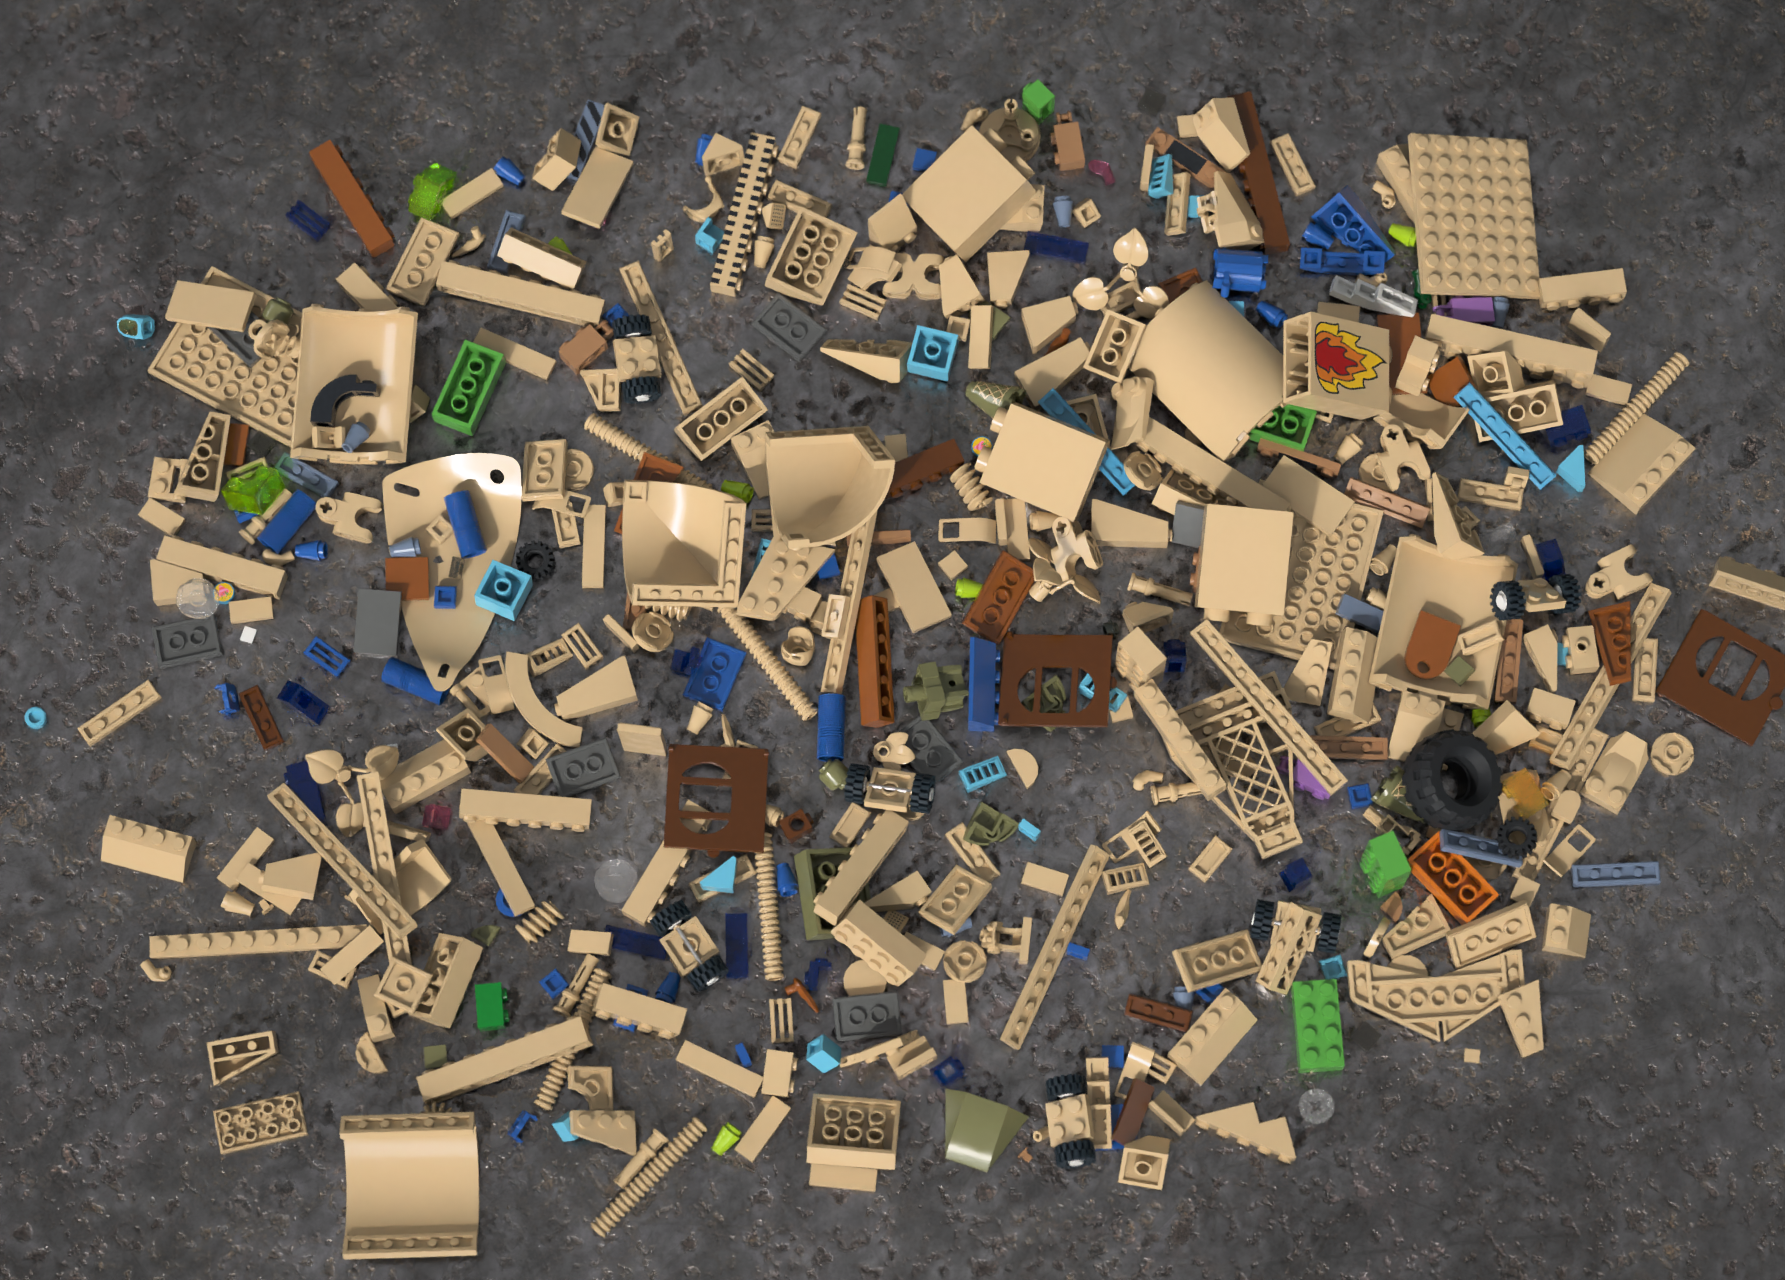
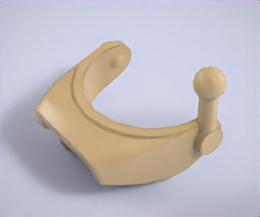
M706 176L705 181L709 184L708 187L714 194L712 202L707 207L699 210H692L686 205L682 209L690 219L696 222H705L708 217L712 219L720 208H724L723 201L712 183L711 176Z

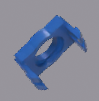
M229 683L216 685L214 689L222 691L225 709L219 712L231 715V713L240 711L236 686ZM229 692L232 696L233 702L230 700Z
M525 1110L520 1113L507 1132L508 1135L519 1143L524 1141L516 1136L529 1117L538 1121L535 1115Z

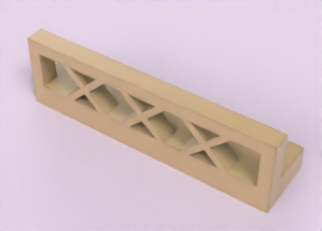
M1290 903L1257 976V983L1269 990L1287 995L1322 915L1307 910L1296 903ZM1308 916L1313 917L1310 925L1305 927ZM1303 937L1301 945L1297 947L1296 943L1298 939ZM1294 957L1292 965L1288 967L1287 963L1289 959ZM1285 976L1282 988L1278 987L1280 979Z

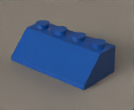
M970 637L968 731L994 732V725H998L999 712H995V704H999V691H995V683H999L1000 671H995V663H1000V650H996V643L976 637Z

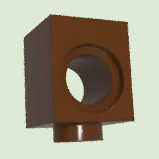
M801 808L780 820L779 824L791 844L813 832L811 825L814 822L808 812L804 814ZM795 821H801L804 826L796 830L792 827V824Z

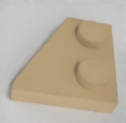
M617 368L580 370V374L600 412L621 411V382L618 379Z

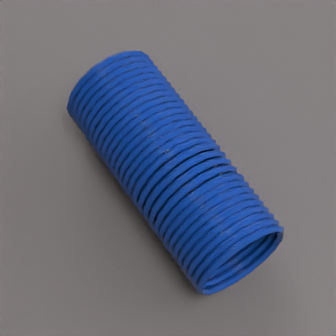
M296 489L271 522L268 523L267 527L257 536L258 540L268 549L279 554L281 549L286 546L285 544L290 541L296 531L300 529L299 527L303 525L304 521L315 510L316 502L303 491Z
M468 490L454 492L443 498L462 559L475 557L487 551L469 493L470 491Z
M394 657L388 660L381 676L382 682L437 705H442L449 692V689L442 692L435 690L425 670L416 668V666Z
M836 693L821 694L818 696L817 759L824 762L828 759H839L842 761L844 760L846 697Z

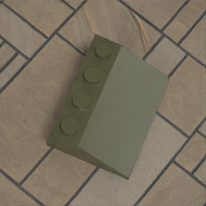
M853 847L805 849L794 856L807 940L835 938L830 933L834 925L813 912L816 905L814 899L820 891L822 893L825 892L828 880L831 876H837L840 864L843 860H849L851 857L849 854ZM869 883L866 884L850 907L859 899L863 903L871 899Z

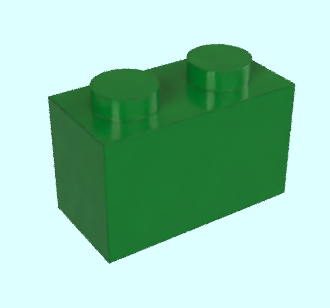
M501 982L475 985L477 1024L480 1032L506 1029V1023L510 1022L509 1010H505L504 1001H508L507 988H503Z

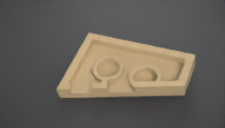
M1311 638L1284 686L1288 700L1321 705L1333 642Z
M1430 894L1408 917L1382 938V942L1391 959H1394L1446 936L1445 932L1451 929L1435 898Z
M1539 979L1497 995L1521 1057H1526L1543 1050Z
M570 1111V1134L602 1143L609 1148L627 1152L626 1154L632 1156L636 1155L635 1111Z

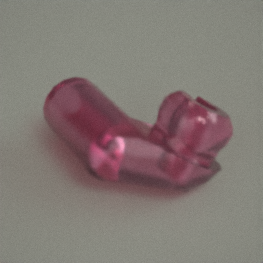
M1097 159L1089 162V169L1096 174L1102 175L1106 185L1113 184L1116 181L1108 163Z

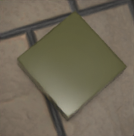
M1458 656L1444 672L1461 686L1475 670Z
M446 1044L424 1047L426 1070L442 1068V1065L448 1062Z

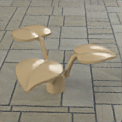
M1133 228L1127 234L1120 237L1114 245V256L1119 262L1123 263L1121 271L1106 287H1104L1103 281L1098 277L1084 279L1074 289L1072 294L1073 301L1089 310L1102 309L1109 299L1106 291L1122 277L1125 281H1135L1137 293L1140 296L1135 298L1134 307L1143 317L1153 319L1155 318V313L1160 308H1166L1169 305V298L1162 288L1148 286L1143 292L1140 289L1137 273L1139 266H1142L1148 259V247L1142 234L1136 228Z
M1029 538V548L1038 557L1033 563L1034 581L1037 582L1029 589V594L1035 600L1041 602L1049 593L1053 595L1055 591L1068 584H1073L1074 589L1081 595L1099 603V605L1101 604V598L1096 587L1087 578L1076 574L1073 579L1062 583L1060 574L1050 565V562L1054 563L1051 556L1052 547L1042 540Z
M378 745L370 749L365 758V764L368 767L366 769L344 765L342 755L335 750H318L305 755L313 780L320 784L329 783L333 779L337 780L338 785L341 786L350 800V804L344 803L340 805L336 813L337 826L345 837H352L363 828L364 815L361 802L354 804V799L344 785V782L350 779L351 771L363 773L378 772L380 780L389 777L398 763L399 751L396 746Z

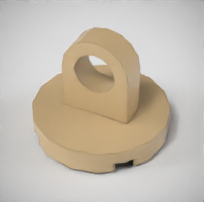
M262 320L254 321L248 330L249 336L255 340L254 352L265 360H270L272 356H278L289 342L290 336H288V331L290 332V328L281 320H273L268 323ZM259 327H262V329H261V330L258 332V334L256 335L257 329H258Z

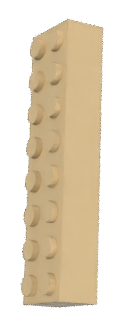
M1431 314L1424 338L1438 344L1437 353L1447 356L1450 360L1461 356L1463 360L1468 362L1467 356L1507 350L1521 366L1523 374H1528L1534 379L1546 378L1555 380L1556 384L1568 383L1575 388L1588 387L1594 373L1598 351L1435 314Z

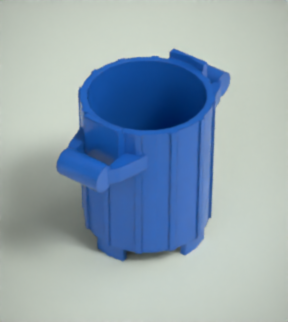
M1230 248L1214 249L1213 288L1221 289L1220 295L1222 297H1228L1230 290L1259 292L1260 289L1264 290L1266 288L1265 263L1268 264V255H1263V252L1233 250Z

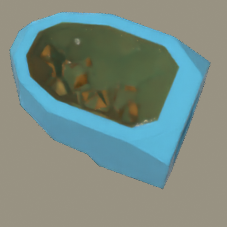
M127 314L117 321V329L124 337L146 339L152 337L155 330V321L148 315Z

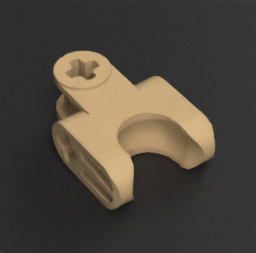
M1387 425L1383 429L1380 438L1384 452L1377 454L1376 458L1388 489L1392 492L1398 490L1400 480L1397 470L1404 466L1414 469L1421 480L1430 478L1431 471L1418 441L1407 443L1403 431L1398 425ZM1388 435H1391V437H1396L1395 440H1393L1392 438H1388Z
M345 492L342 501L330 497L319 499L315 509L321 521L335 525L333 534L369 544L373 540V535L368 529L362 528L357 524L358 517L366 512L379 513L382 510L383 504L375 498ZM328 507L331 508V510H328L327 513H324L323 510H327Z
M1058 517L1052 526L1058 545L1051 548V556L1056 571L1062 578V582L1073 579L1076 575L1075 565L1080 557L1083 558L1084 563L1089 568L1096 570L1102 567L1103 560L1093 534L1089 530L1083 531L1081 524L1077 520L1071 521L1064 517Z
M1631 544L1603 557L1597 562L1601 570L1590 576L1585 585V591L1589 597L1594 599L1614 592L1617 599L1620 600L1646 588L1652 583L1653 579L1648 573L1633 576L1625 570L1624 563L1630 560L1636 553L1634 545ZM1594 583H1595L1596 585H1599V584H1600L1601 587H1600V588H1599L1598 586L1594 587Z

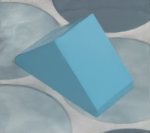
M1579 445L1558 466L1556 471L1578 492H1583L1585 488L1583 445Z
M733 855L700 881L701 888L707 891L734 893L737 859Z

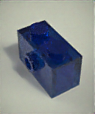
M1583 405L1561 411L1563 425L1545 429L1550 446L1555 445V447L1566 445L1567 441L1572 439H1585L1591 433Z

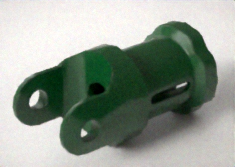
M1418 269L1411 273L1415 282L1413 291L1415 298L1418 300V307L1425 309L1427 304L1432 301L1431 294H1421Z

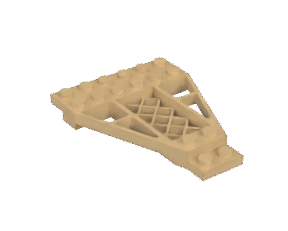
M1275 671L1258 677L1292 716L1291 704ZM1235 686L1176 710L1175 712L1201 748H1209L1218 768V773L1226 783V789L1236 814L1216 796L1211 800L1255 841L1261 858L1265 859L1302 844V838L1294 822L1293 752L1286 744L1272 750L1267 749L1258 728L1259 724L1266 721ZM1242 731L1253 735L1250 746L1238 741ZM1238 733V735H1237V737H1236L1235 740L1232 739V738H1229V736H1232V735ZM1162 737L1171 760L1193 781ZM1222 739L1233 743L1230 754L1218 749ZM1255 739H1257L1261 750L1252 747ZM1236 745L1248 749L1244 759L1232 755ZM1286 749L1288 750L1289 765L1288 793H1286L1271 758L1272 755ZM1250 751L1262 755L1258 765L1247 761ZM1218 754L1228 757L1224 767ZM1264 758L1268 764L1269 769L1261 767ZM1230 759L1242 763L1238 773L1227 769ZM1244 765L1256 769L1252 779L1241 775ZM1259 770L1270 774L1267 785L1255 780ZM1227 774L1236 777L1233 786H1231ZM1239 778L1250 782L1247 793L1235 789ZM1272 778H1274L1278 789L1269 786ZM1253 784L1265 788L1261 799L1249 794ZM1267 790L1279 794L1275 804L1264 800ZM1235 793L1244 796L1241 807ZM1282 797L1284 803L1279 804V801ZM1247 798L1259 802L1255 813L1243 808ZM1261 804L1272 807L1270 809L1258 813ZM1243 812L1246 813V814H1249V815H1251V816L1245 818Z

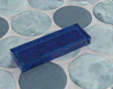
M1028 231L1024 250H1029V254L1085 265L1089 243Z
M747 913L725 914L726 966L729 969L726 979H749Z
M606 925L605 932L614 934L612 949L665 961L667 952L659 941L663 937Z

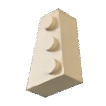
M276 1031L207 1042L213 1084L218 1086L279 1053Z

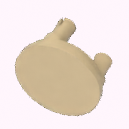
M1008 99L1004 103V108L993 111L983 120L979 133L983 136L991 128L1008 145L1001 154L1009 162L1017 155L1025 162H1028L1039 148L1040 129L1036 120L1029 113L1017 108L1016 100L1012 99L1011 103L1010 99Z

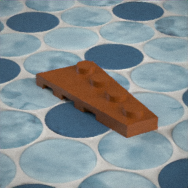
M644 452L634 480L674 482L684 467ZM623 508L614 529L615 532L622 534Z
M1630 601L1589 610L1588 615L1594 628L1596 642L1609 685L1612 686L1631 681Z

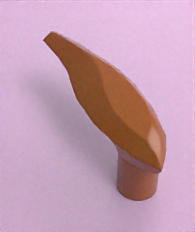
M1068 328L1062 330L1061 335L1051 343L1045 355L1067 344L1070 335Z
M794 978V983L784 987L788 995L798 991L801 998L816 1013L819 1012L814 999L800 979Z

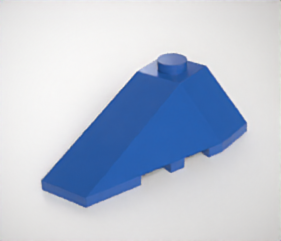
M1348 184L1311 216L1330 236L1333 235L1341 240L1342 244L1351 246L1359 251V253L1364 254V251L1385 252V263L1396 254L1362 200Z

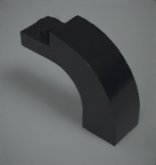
M357 374L345 375L332 380L316 396L312 405L310 422L314 427L335 428L336 412L343 401L354 396L380 397L379 386L370 380H363L360 383Z

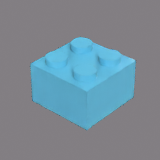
M917 325L907 362V372L948 382L958 346V335Z
M492 560L474 595L476 605L515 621L533 586L532 576Z

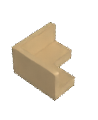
M560 128L549 140L547 153L535 165L532 179L553 191L576 168L581 140Z

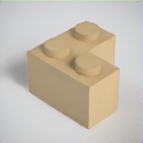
M1415 336L1395 387L1418 397L1422 390L1426 391L1430 379H1427L1429 372L1434 373L1440 357V353H1437L1439 345Z

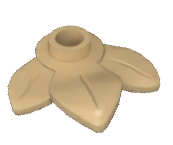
M904 732L892 733L886 741L878 742L874 746L873 755L877 761L883 763L884 769L901 771V764H907L916 758L913 751L905 746L908 734ZM882 748L887 749V754L885 756H882L880 754V750Z

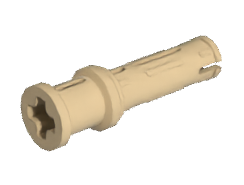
M865 107L854 108L852 139L847 148L849 159L846 161V166L853 170L863 169L865 165L863 162V153L866 151L864 135L867 109Z
M285 488L259 516L253 517L251 519L252 522L244 530L241 529L239 531L241 536L253 545L257 536L267 527L268 523L271 522L285 502L292 496V493Z
M1134 572L1132 573L1128 591L1135 590L1144 593V596L1154 595L1186 606L1190 605L1193 593L1154 582L1153 578L1146 579L1137 576Z
M1171 782L1167 786L1150 787L1154 805H1158V802L1169 800L1175 802L1178 798L1202 794L1194 782L1177 785Z
M586 954L570 986L562 991L563 996L558 1005L553 1007V1011L565 1018L571 1017L570 1013L573 1007L580 1001L579 994L599 962L596 957Z
M654 1128L652 1130V1135L645 1143L642 1142L640 1144L641 1149L613 1180L622 1189L629 1184L650 1158L653 1159L657 1156L656 1153L662 1145L669 1142L657 1129Z

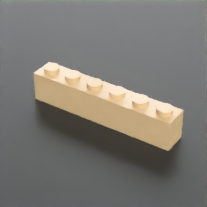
M176 535L171 537L164 536L156 560L202 573L205 578L220 583L227 582L234 587L280 600L288 578L283 567L276 564L271 566L264 565L263 561L252 558L250 561L244 559V556L238 553L226 554L217 547L209 549L203 547L204 545L197 541L188 543Z
M1153 679L1134 690V697L1207 801L1226 790L1225 781Z
M462 788L459 818L469 823H475L476 820H485L486 824L507 822L509 826H520L521 823L528 824V827L541 828V825L550 826V829L562 830L563 827L572 828V831L583 832L585 829H589L592 799Z
M687 800L681 810L710 812L690 800ZM680 818V821L686 828L702 834L703 830L707 831L713 821ZM663 840L622 909L623 915L646 927L648 922L650 923V920L656 916V909L659 904L663 905L668 897L666 892L669 887L674 886L680 876L678 872L681 867L685 868L691 858L688 855L692 849L664 848Z
M886 810L883 814L879 813L873 822L875 824L872 829L868 828L861 838L863 840L861 844H856L852 848L849 860H843L837 870L839 871L837 876H831L826 884L827 889L825 892L822 893L820 891L814 899L816 905L813 912L832 925L836 926L906 832L909 821L892 810Z

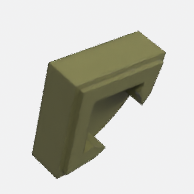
M485 925L476 928L470 935L490 947L501 928L496 925Z

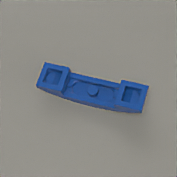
M1301 247L1300 269L1334 275H1359L1360 273L1372 275L1384 273L1385 252L1364 251V254L1324 252L1322 248Z

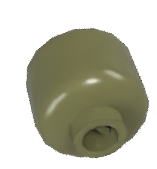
M277 297L276 299L269 300L262 316L267 320L266 323L273 320H281L288 325L294 311L291 308L292 304Z
M828 759L818 770L820 772L819 779L830 790H836L837 788L842 790L845 788L849 769L839 759Z

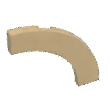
M506 652V680L511 697L521 715L535 730L552 739V741L574 749L580 747L582 727L566 723L554 716L542 705L535 695L528 676V655Z

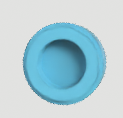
M31 707L25 713V722L33 729H40L47 723V714L40 707Z

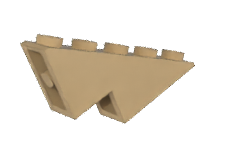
M1254 1102L1196 1116V1125L1206 1130L1209 1127L1217 1130L1216 1134L1222 1137L1229 1138V1136L1237 1138L1239 1144L1247 1147L1250 1144L1258 1147L1257 1150L1266 1155H1270V1153L1278 1155L1279 1160L1288 1164L1296 1159L1286 1118L1282 1117L1259 1123Z

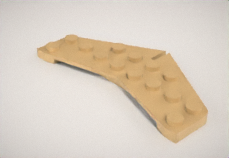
M770 500L774 537L738 603L737 615L773 621L782 614L835 553V549L820 546L804 547L802 550L797 551L788 549L779 534ZM835 542L823 545L836 548Z
M1522 949L1504 952L1439 977L1370 964L1360 960L1346 962L1349 996L1354 1003L1437 1042H1440L1439 1022H1442L1443 1042H1445L1498 1007L1500 1003L1497 995L1525 984Z

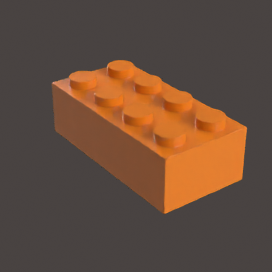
M1439 831L1407 859L1412 870L1411 873L1461 925L1475 920L1499 896L1494 888L1462 855L1441 851Z

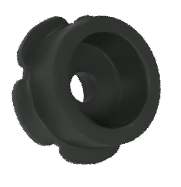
M1109 619L1108 622L1102 624L1104 635H1113V640H1116V635H1119V628L1116 622L1113 623Z

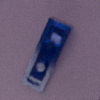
M307 760L286 765L287 772L284 773L286 785H290L309 810L327 826L328 823L319 784L311 777Z

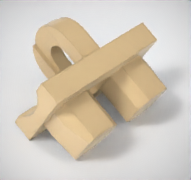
M1212 191L1208 195L1197 197L1199 207L1197 208V214L1201 217L1203 230L1206 234L1215 231L1214 221L1217 220V212L1214 211L1217 197L1214 191ZM1208 211H1211L1215 214L1209 216Z

